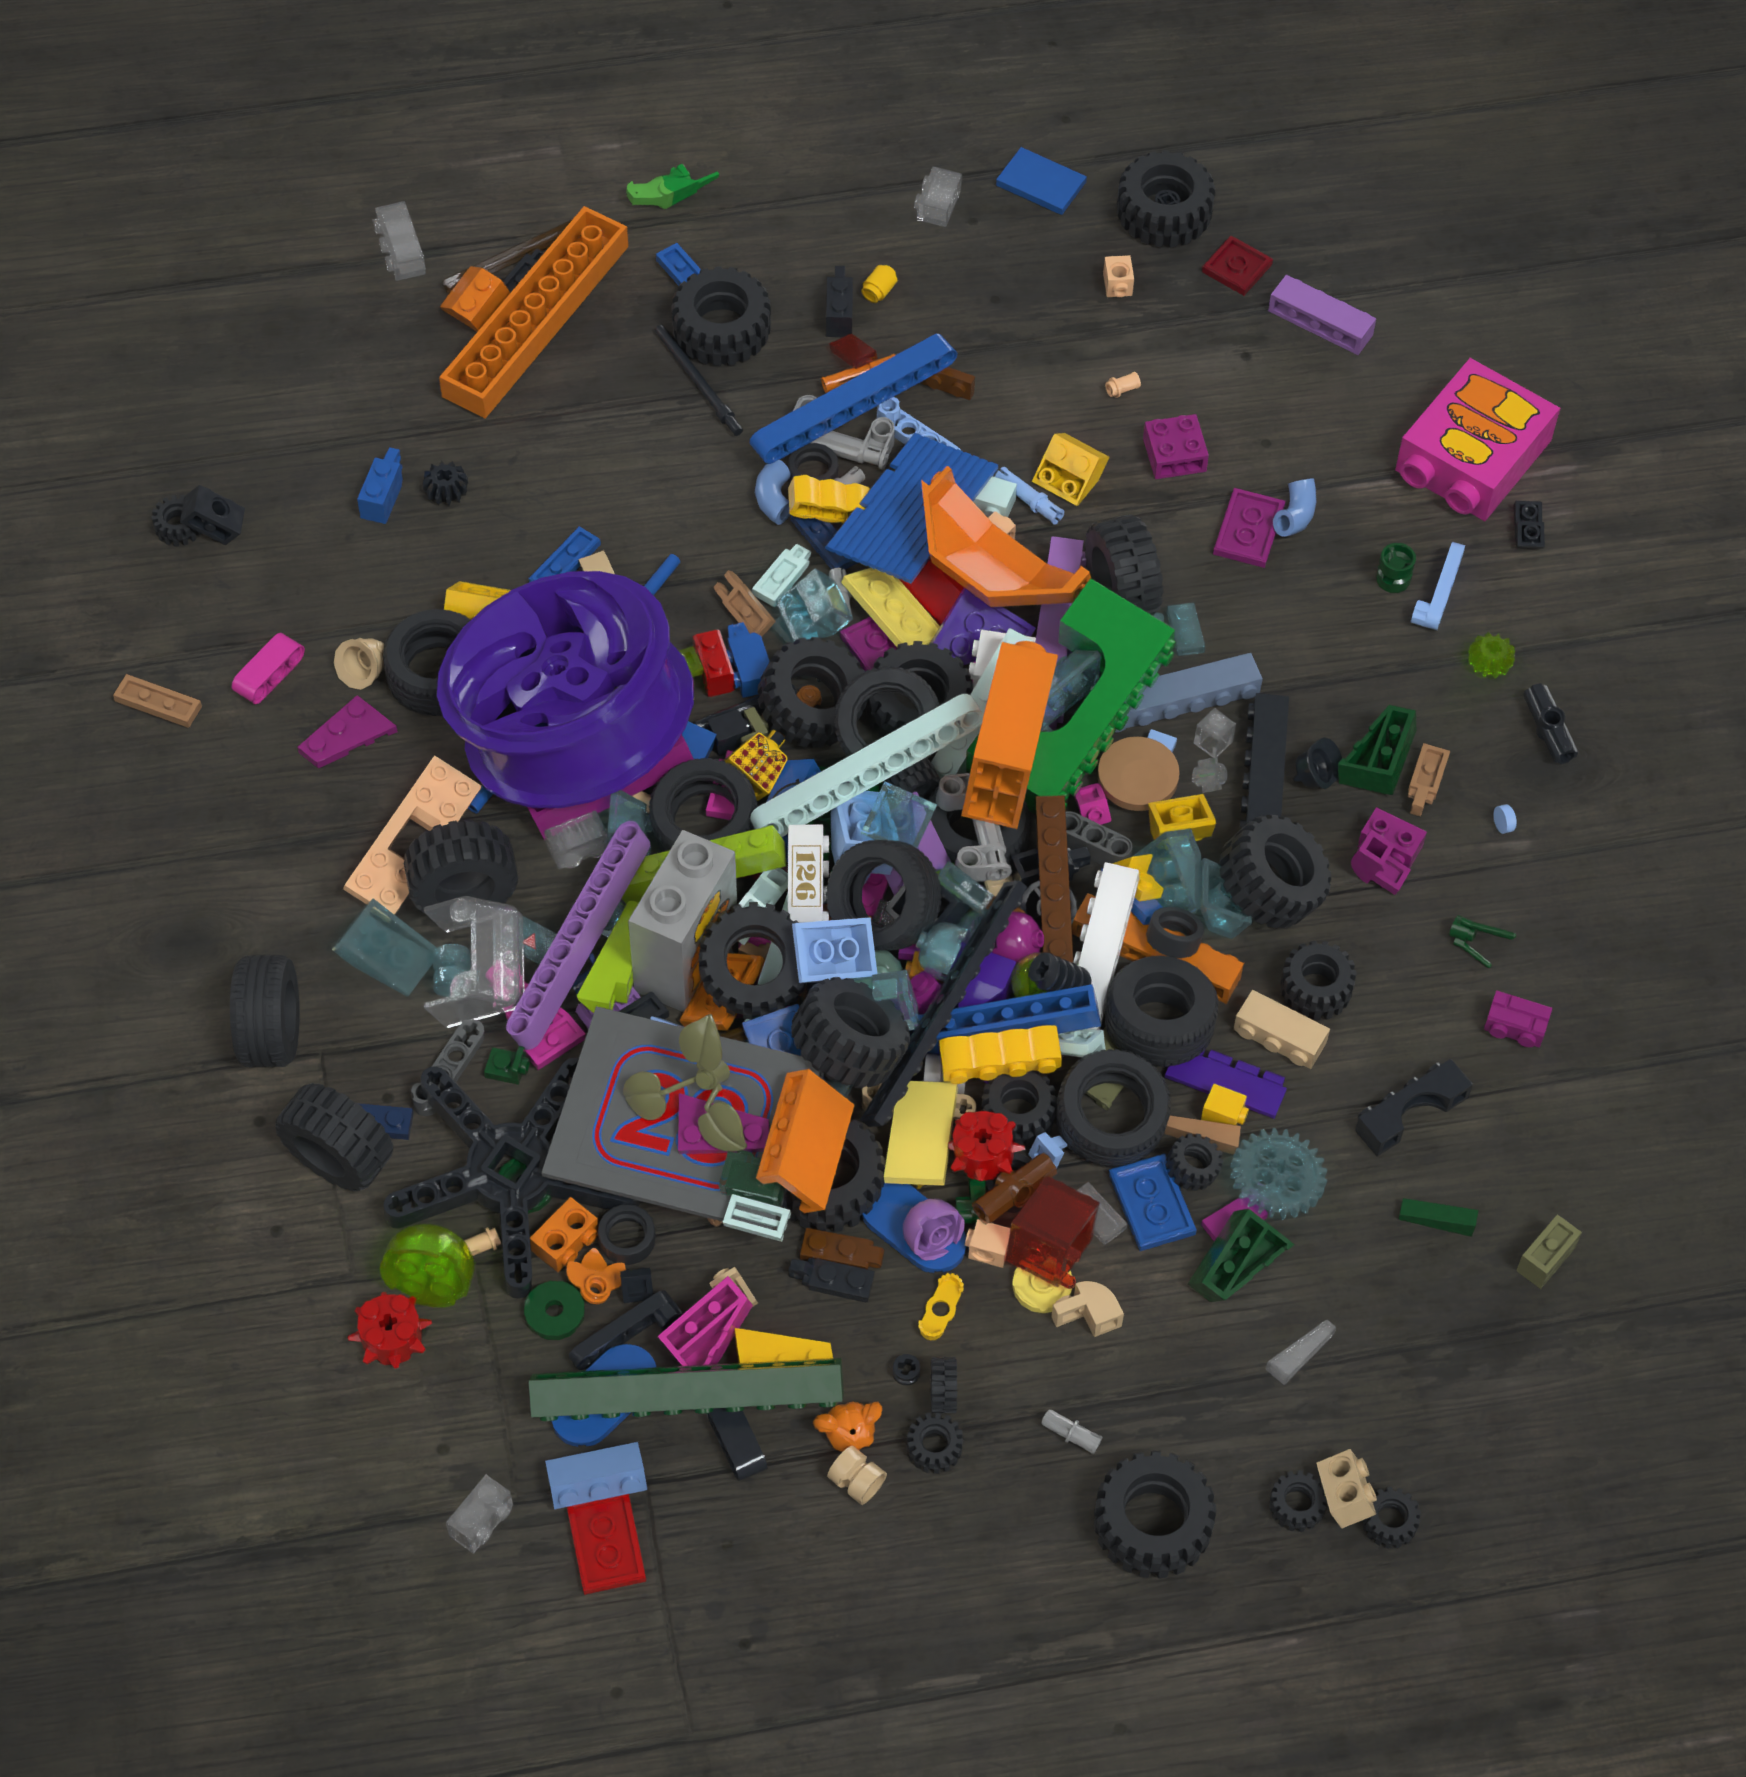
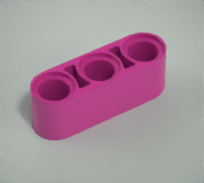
M283 633L276 634L235 676L232 682V690L253 704H259L301 661L305 652L304 646Z

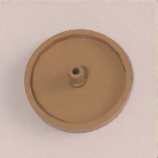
M1146 737L1124 738L1113 743L1100 758L1098 782L1105 796L1122 808L1134 811L1149 810L1148 803L1169 800L1177 789L1179 781L1178 762L1174 754L1165 745L1156 740Z

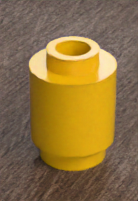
M878 265L864 281L863 288L861 289L862 295L872 303L883 300L897 283L896 272L888 265Z

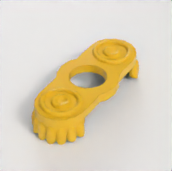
M947 1273L938 1279L939 1284L935 1294L926 1304V1313L923 1319L918 1322L920 1333L927 1340H937L940 1338L948 1322L955 1316L956 1305L963 1292L964 1284L962 1279L954 1273ZM937 1302H944L949 1306L950 1311L945 1316H937L932 1311L933 1305Z

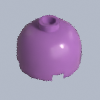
M926 1199L911 1208L903 1223V1236L906 1243L914 1254L923 1260H935L947 1254L949 1251L944 1248L949 1246L952 1241L957 1244L964 1231L963 1217L952 1205L940 1199Z

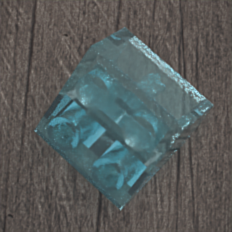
M816 568L776 601L794 641L805 637L808 641L811 637L823 638L833 636L853 619L835 580Z

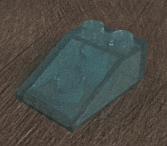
M1191 828L1164 832L1134 855H1153L1147 874L1153 876L1155 881L1164 888L1161 898L1156 899L1162 907H1179L1193 914L1201 909V853Z
M374 898L362 908L332 948L335 953L355 968L407 997L441 953L437 947Z

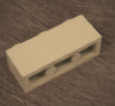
M1254 990L1251 991L1236 1015L1233 1029L1243 1038L1252 1039L1264 1045L1267 1050L1274 1053L1278 1052L1290 1058L1294 1064L1305 1066L1309 1069L1313 1067L1325 1047L1330 1032L1328 1027Z

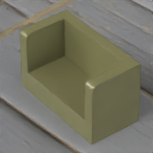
M1557 1214L1522 1255L1517 1272L1541 1289L1576 1248L1582 1232Z

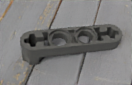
M473 1018L464 1020L458 1026L432 1067H441L457 1082L485 1039L483 1024ZM473 1029H476L477 1036L472 1034L467 1040L468 1046L464 1043L467 1039L466 1031L471 1032ZM458 1050L464 1053V1058L458 1062L451 1061L448 1058L449 1054L453 1051ZM415 1083L411 1089L415 1112L421 1116L435 1114L436 1111L429 1104L428 1100H425L422 1096L421 1083Z

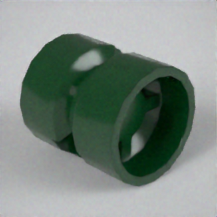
M1392 543L1382 550L1376 581L1384 591L1400 593L1409 587L1416 562V554L1411 547L1403 543Z

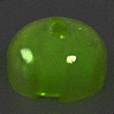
M416 1224L399 1231L388 1243L380 1263L381 1277L391 1290L396 1287L410 1297H416V1304L437 1308L453 1306L456 1300L463 1296L466 1297L475 1271L474 1258L466 1242L453 1231L434 1224Z

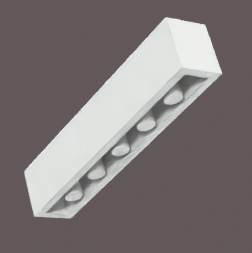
M1106 862L1103 871H1097L1094 887L1098 888L1096 898H1090L1087 914L1091 915L1089 925H1083L1080 941L1084 942L1082 952L1077 951L1074 958V964L1086 968L1090 973L1091 984H1093L1098 1002L1101 1025L1106 1009L1109 986L1115 975L1139 882V870ZM1101 1026L1088 1029L1100 1030Z

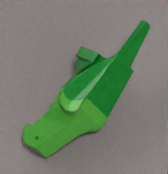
M680 164L677 168L673 167L670 174L658 176L646 184H633V181H631L627 185L626 193L632 205H656L667 209L697 193L698 189L717 179L719 173L717 171L698 180H693L684 165Z

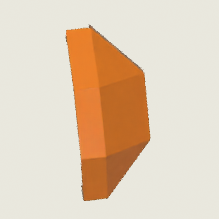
M946 466L943 471L937 472L932 478L930 485L921 480L928 548L932 563L988 606L1003 607L1073 603L1090 580V572L1081 566L1074 574L1047 564L994 525L955 483L950 467Z

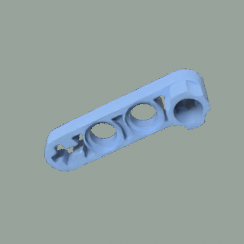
M892 397L877 406V418L886 417L892 420L895 426L894 438L903 444H906L913 434H905L902 432V429L911 427L916 430L915 433L923 437H928L930 440L933 439L938 441V443H943L954 447L956 450H960L956 445L901 410L897 398Z
M1452 542L1431 604L1418 600L1411 623L1438 630L1465 545Z

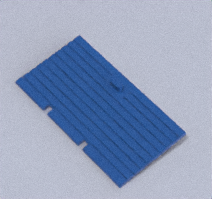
M914 433L890 464L891 468L896 469L895 472L889 469L883 472L860 502V505L866 509L863 510L856 507L826 545L825 549L833 553L835 552L840 556L843 555L845 558L852 559L855 562H860L865 566L868 565L870 568L878 569V571L885 572L890 576L893 575L895 578L903 579V581L911 584L931 558L928 548L921 480L930 485L934 475L939 471H943L948 466L952 469L955 483L974 501L997 471L998 464L988 462L985 459H980L967 452L964 453L959 449L956 450L954 447L938 443V441L930 440L928 437Z

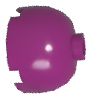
M1013 911L1008 918V926L996 938L997 948L993 949V953L1016 961V969L1032 963L1039 954L1044 944V934L1031 916Z

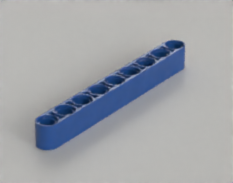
M934 334L761 428L752 435L749 442L750 446L765 463H774L949 367L957 358V351L941 334Z

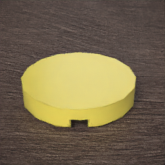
M1030 1256L1023 1260L1014 1272L1012 1284L1014 1295L1020 1304L1030 1311L1038 1313L1052 1312L1053 1304L1058 1299L1071 1295L1073 1287L1071 1271L1062 1260L1055 1256Z

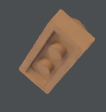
M128 674L125 675L113 695L115 702L187 728L191 726L202 707L200 700Z

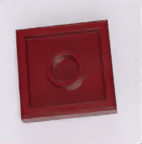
M1230 236L1202 266V273L1245 296L1272 266L1273 258Z

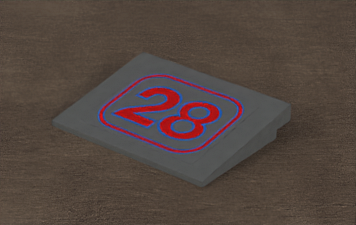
M596 1006L548 1151L542 1176L722 1222L732 1194L782 1208L787 1189L778 1182L763 1184L756 1179L763 1152L679 1154V1093L707 1101L713 1091L712 1089H702L695 1082L667 1095H663L666 1101V1110L661 1117L655 1120H647L640 1117L626 1102L623 1094L624 1084L628 1078L638 1072L647 1071L655 1074L660 1080L661 1090L697 1075L699 1070L697 1062L688 1061L682 1054L679 1046V1036L684 1027ZM719 1036L722 1047V1061L728 1065L730 1076L727 1081L720 1084L722 1090L718 1092L713 1103L724 1102L731 1105L735 1110L769 1119L771 1128L786 1074L810 1069L823 1079L824 1073L814 1069L812 1063L809 1060L806 1061L802 1056ZM740 1205L735 1206V1209L778 1220L779 1217ZM732 1216V1219L771 1230L775 1229V1227Z

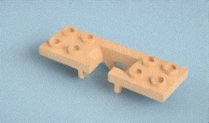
M434 755L350 876L343 890L392 920L409 895L404 858L390 850L400 831L404 829L409 819L428 831H431L434 826L439 824L443 826L450 821L456 820L459 822L482 786Z

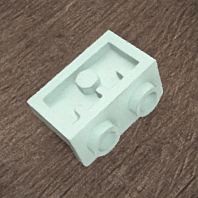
M1083 1029L1058 1034L1061 1055L1086 1057L1090 1053L1093 1054L1096 1051L1106 1050L1103 1030Z

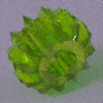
M1489 632L1484 637L1478 635L1469 647V664L1474 665V673L1483 672L1484 678L1488 674H1491L1494 679L1499 674L1506 675L1509 668L1514 664L1515 646L1510 645L1509 638L1501 639L1500 633L1496 636H1492Z

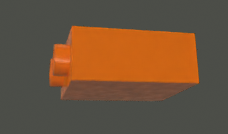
M1035 642L1001 643L973 757L961 815L963 817L1010 828H1018L1058 658L1057 654L1046 652L1041 645Z

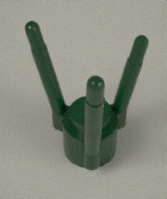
M1457 915L1449 936L1455 938L1453 945L1464 949L1487 968H1490L1492 964L1470 947L1466 941L1472 942L1477 931L1511 940L1516 938V933L1480 924L1460 915Z

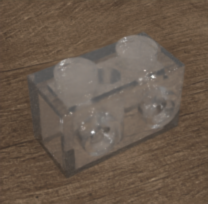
M485 1475L447 1520L446 1525L449 1536L474 1554L480 1545H484L488 1541L499 1522L506 1519L513 1507L511 1492L488 1475Z

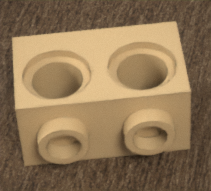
M1349 1449L1316 1463L1330 1513L1341 1528L1376 1515L1373 1502L1377 1501L1373 1487L1366 1481L1365 1477L1369 1476V1471L1363 1458L1357 1459L1352 1450Z

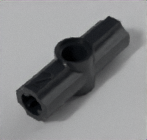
M1542 683L1532 685L1524 691L1523 696L1537 724L1536 734L1545 741L1554 762L1559 764L1568 763L1577 757L1578 750L1564 723L1565 713L1556 706L1547 685H1542Z

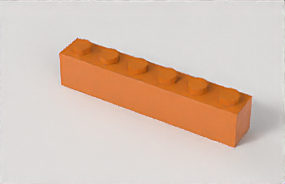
M1087 893L1072 923V934L1079 938L1083 925H1089L1091 915L1087 914L1090 898H1096ZM1131 912L1119 956L1134 962L1145 957L1166 955L1152 948L1146 937L1149 925H1143ZM1164 928V930L1177 936H1185L1181 932L1171 931L1167 928ZM1200 943L1197 953L1191 957L1178 958L1187 961L1201 970L1214 985L1218 1000L1225 1004L1228 1003L1241 979L1243 962H1240L1232 955L1220 953L1205 943Z

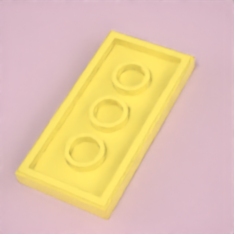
M873 568L843 577L841 583L896 647L904 642H907L908 645H913L914 641H922L923 645L930 644L940 626L898 578Z
M910 1081L907 1085V1093L894 1107L884 1182L944 1186L949 1156L948 1143L951 1141L958 1086L951 1082Z

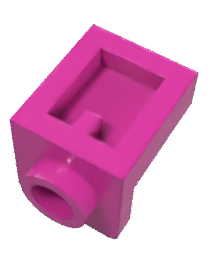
M1100 783L1081 787L1074 796L1081 816L1100 825L1111 822L1107 799Z

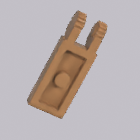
M728 570L724 576L734 589L730 592L725 585L717 582L713 587L714 590L721 597L722 603L739 623L744 622L749 633H756L763 637L776 621L749 588L743 584L742 580L734 572Z

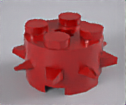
M988 1111L966 1112L960 1116V1119L955 1121L956 1126L953 1132V1140L948 1143V1149L954 1150L955 1156L951 1170L954 1172L963 1170L969 1178L980 1182L993 1180L1001 1172L1010 1174L1012 1172L1011 1164L1014 1152L1025 1150V1146L1013 1142L1012 1131L1016 1123L1014 1121L1008 1122L1002 1113Z
M382 1292L381 1296L366 1301L362 1307H356L354 1311L358 1316V1331L349 1335L348 1340L361 1342L365 1351L363 1363L369 1364L374 1360H378L380 1364L392 1365L394 1369H397L400 1363L411 1358L413 1352L424 1353L426 1349L421 1343L422 1329L431 1325L432 1321L419 1318L415 1309L416 1297L411 1296L407 1298L402 1294L387 1295L386 1292Z

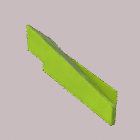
M628 901L577 994V999L593 1013L596 1006L613 1010L615 1000L621 1003L628 1002L634 983L628 920L639 904L637 901Z

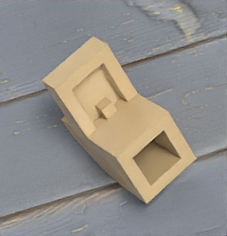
M1083 1281L1076 1283L1073 1297L1071 1295L1064 1296L1053 1304L1051 1317L1056 1327L1084 1317L1093 1336L1096 1337L1122 1327L1124 1313L1116 1297L1107 1287L1096 1282Z

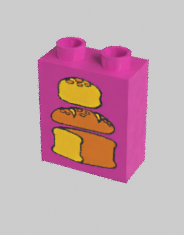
M1469 358L1402 437L1395 470L1401 474L1402 478L1409 485L1415 488L1425 487L1445 498L1448 505L1460 514L1471 513L1486 521L1551 442L1560 407Z

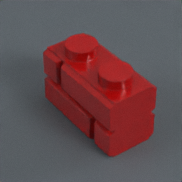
M713 630L693 636L694 655L707 695L713 697L734 691V672L720 630Z

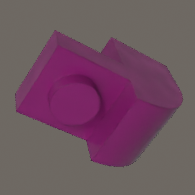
M1371 829L1354 854L1351 866L1356 875L1366 884L1372 880L1395 895L1411 869L1389 856L1395 844Z

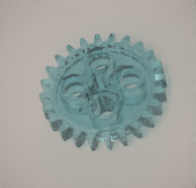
M1276 1128L1272 1129L1270 1135L1264 1129H1261L1258 1137L1251 1133L1248 1141L1243 1139L1240 1147L1236 1148L1230 1165L1233 1168L1230 1178L1236 1179L1233 1188L1242 1189L1239 1198L1248 1197L1250 1199L1248 1207L1257 1204L1259 1206V1214L1267 1209L1269 1210L1270 1218H1273L1275 1212H1279L1282 1219H1285L1288 1212L1294 1218H1297L1300 1210L1306 1214L1310 1206L1315 1207L1324 1193L1327 1179H1325L1327 1169L1322 1167L1324 1158H1315L1318 1148L1309 1150L1307 1147L1310 1140L1302 1143L1299 1142L1298 1133L1291 1138L1287 1129L1284 1130L1282 1135H1278ZM1291 1162L1297 1163L1299 1166H1295ZM1258 1181H1263V1182H1265L1267 1185H1263V1184L1259 1183ZM1287 1187L1293 1188L1295 1191H1291Z

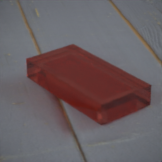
M852 333L829 343L831 352L855 369L878 359L876 350Z

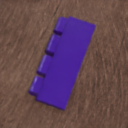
M1204 1050L1199 1056L1188 1062L1169 1066L1165 1073V1078L1207 1094L1210 1093L1213 1084L1246 1095V1108L1275 1119L1287 1091V1088L1283 1087L1285 1077L1266 1070L1263 1078H1259L1258 1075L1261 1068L1238 1060L1235 1068L1230 1067L1233 1058L1214 1050H1210L1208 1058L1203 1057Z

